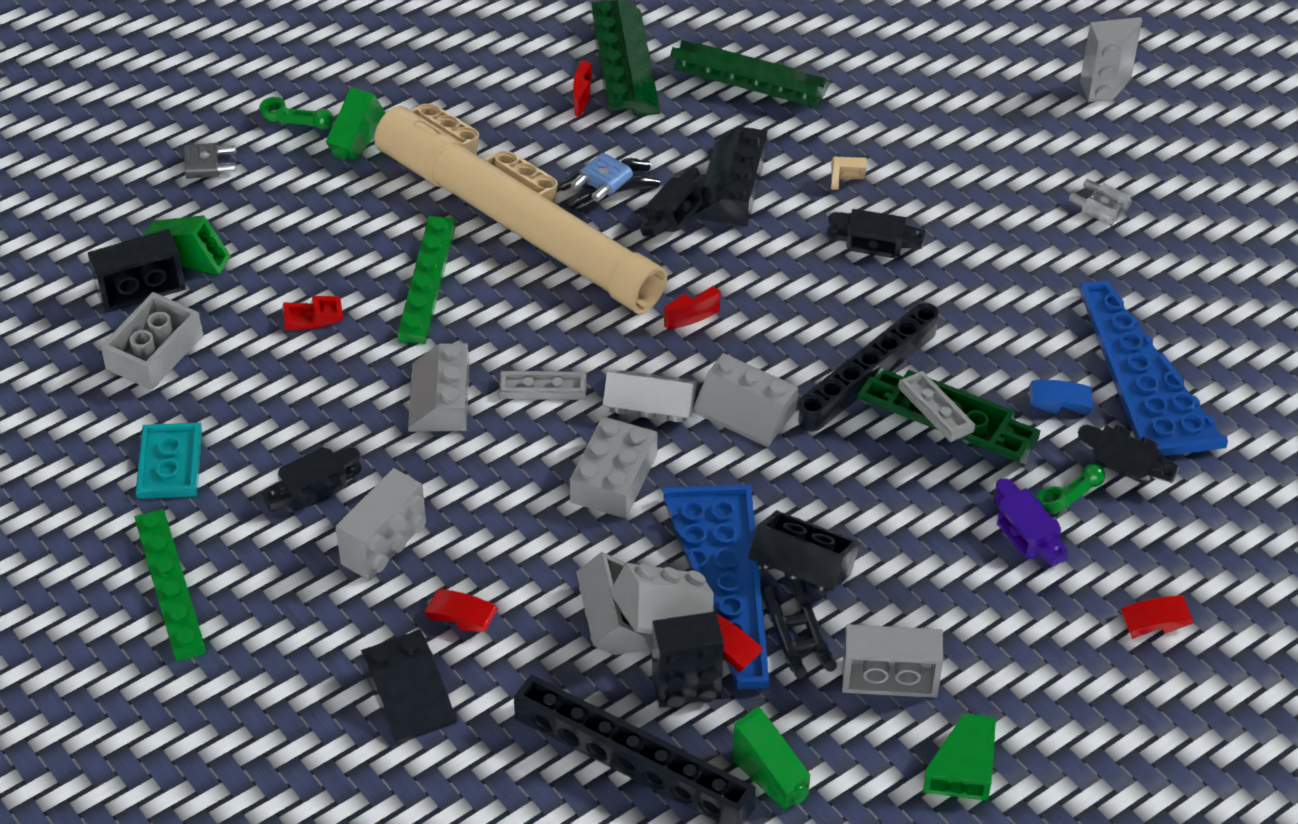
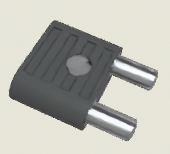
M217 143L185 145L186 179L219 177V173L236 172V163L219 164V155L236 154V146H218Z

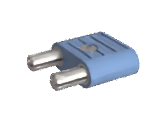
M601 153L580 170V175L571 182V187L577 190L585 183L593 186L598 190L592 194V199L598 202L605 195H612L631 179L633 172L624 163L606 153Z

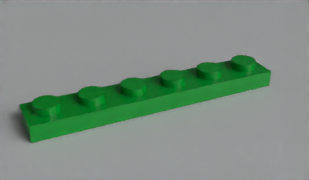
M428 216L398 330L399 342L426 344L456 227L455 218Z
M164 508L134 516L175 661L179 662L207 654Z

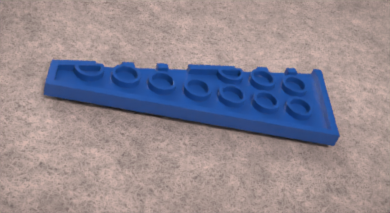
M1109 281L1081 283L1079 292L1135 439L1141 440L1142 437H1146L1158 443L1157 449L1162 452L1163 456L1226 448L1228 444L1227 436H1222L1214 426L1215 420L1211 415L1207 416L1200 407L1199 399L1189 393L1184 386L1183 378L1167 357L1157 351L1151 336L1144 334L1138 326V319L1128 313L1123 305L1124 301Z
M751 485L663 488V500L690 570L701 573L714 593L713 611H716V614L736 625L763 648V651L741 673L726 660L736 688H769L759 566L756 564V561L748 559L755 535Z

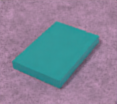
M201 422L142 425L136 483L137 499L197 497L203 430Z

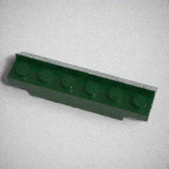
M627 0L591 2L594 36L608 109L633 108L634 116L660 114L641 10Z
M681 40L679 48L672 47L670 54L671 58L676 59L673 70L818 108L831 83L826 78L804 73L794 68Z
M880 368L874 378L869 377L858 393V399L938 430L898 388L899 380L914 375L916 372L908 370L903 377ZM931 379L975 424L974 432L959 439L1017 462L1027 463L1028 456L1037 443L1041 430L1014 420L1015 411Z

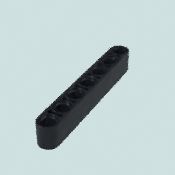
M930 303L916 305L804 394L799 402V426L810 432L820 430L858 399V393L869 377L874 378L880 368L892 372L933 339L937 331L938 308Z

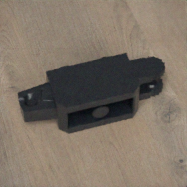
M697 167L686 169L679 177H672L643 208L646 218L639 227L642 236L656 237L664 231L675 232L680 230L703 205L700 195L704 191L705 185L702 181H696L700 175Z
M852 209L851 214L832 212L828 216V223L831 225L827 229L828 237L847 241L846 247L852 252L895 258L900 256L902 248L922 249L925 230L906 225V217Z
M1083 424L1078 429L1079 439L1094 448L1092 451L1094 458L1100 465L1141 484L1149 482L1151 478L1173 483L1180 467L1164 457L1162 452L1157 449L1158 443L1146 437L1137 440L1130 436L1132 433L1130 430L1115 424L1114 428L1105 425L1104 429L1101 430L1094 426L1091 427L1090 424Z
M349 447L333 453L331 449L320 448L280 467L278 471L279 482L261 493L264 504L270 512L291 506L293 511L296 512L313 505L327 496L338 493L347 487V480L353 478L354 475L360 474L362 467L360 462H358L360 459L359 450Z

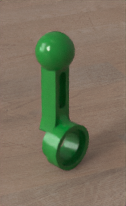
M280 97L266 98L259 105L262 117L270 122L280 121V124L316 126L321 130L330 128L334 122L333 114L327 109H319L317 111L286 108L285 101Z
M1088 464L1082 470L1081 475L1065 488L1047 487L1039 491L1035 497L1041 501L1043 508L1049 515L1059 513L1065 507L1067 510L1075 500L1090 488L1100 486L1105 480V471L1098 464Z

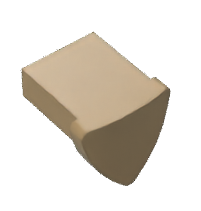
M834 156L831 161V190H839V179H865L866 158Z

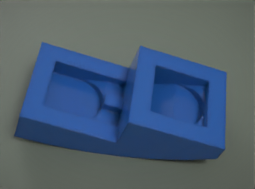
M1034 380L1029 384L1030 406L1055 414L1061 407L1088 415L1093 409L1092 387L1061 380Z

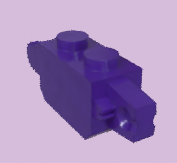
M1003 478L997 480V492L994 494V502L999 508L997 525L1022 556L1029 559L1040 556L1051 567L1066 561L1068 551L1060 540L1061 527L1058 521L1051 517L1043 508L1041 501L1034 497L1027 488L1020 490L1010 479Z

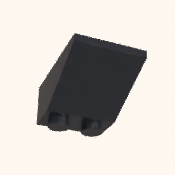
M421 629L361 650L364 674L397 745L457 723L456 715L433 654Z

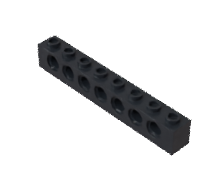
M532 674L514 695L516 720L720 824H744L755 808V786Z

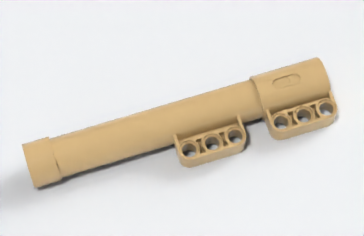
M421 104L410 110L403 106H397L389 110L380 120L375 131L374 141L377 149L435 186L443 187L601 287L610 294L611 298L637 314L645 313L660 299L667 283L665 268L640 253L630 251L555 204L558 182L552 176L510 151H499L484 159L477 155L479 132L434 104Z

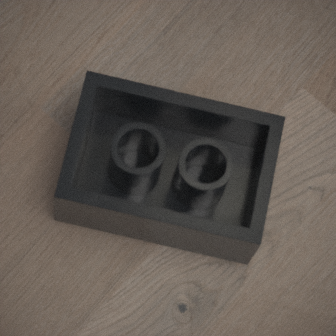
M169 229L87 252L96 292L105 314L143 303L152 292L166 296L186 290L179 250Z
M776 510L757 525L748 559L756 561V564L761 568H774L782 571L790 579L805 580L813 583V587L818 590L834 591L851 575L861 542Z
M716 611L652 621V680L659 708L679 707L683 704L706 703L715 699H721L724 641Z

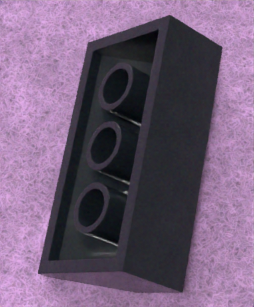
M741 127L715 142L704 180L705 189L700 195L703 205L695 213V219L748 226L766 158L767 130Z

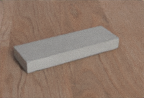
M501 371L499 396L500 399L586 400L587 372Z
M924 371L899 380L898 388L950 442L974 432L975 424Z

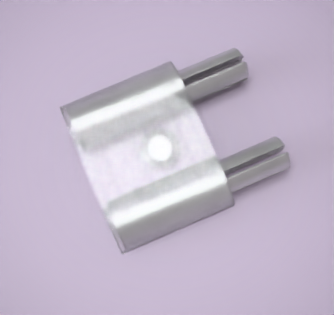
M1088 178L1083 183V187L1093 191L1088 199L1075 193L1069 196V201L1082 207V212L1109 226H1112L1132 203L1131 196L1106 183L1100 185Z

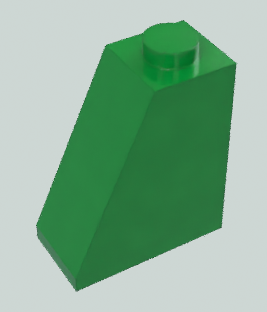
M353 87L350 88L326 140L332 155L342 160H346V158L357 160L374 138L376 128L382 117L386 114L375 94Z
M204 215L155 220L143 235L169 229L179 250L182 267L219 275L231 257Z
M757 706L734 723L732 761L784 811L793 804L798 805L802 803L809 794L810 773L764 711Z
M982 714L962 715L926 768L923 793L988 801L992 784L996 718L986 717Z

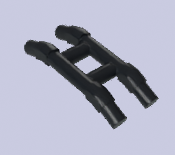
M626 158L620 161L635 172L638 170L649 171L651 168L650 161ZM580 170L573 172L569 177L558 182L563 192L571 188V182L580 175ZM636 175L614 193L630 189L658 188L660 180L659 178ZM591 186L579 191L577 195L567 200L570 208L574 209L583 203L585 204L593 200L592 194L598 189Z
M797 580L792 583L800 613L783 616L774 586L762 589L769 618L777 633L786 663L794 675L799 679L806 676L807 670L798 652L815 649L819 662L828 672L834 671L837 668V663L832 656L828 644L825 642L813 612V606L809 594H807L804 580ZM805 624L810 637L792 641L788 628Z

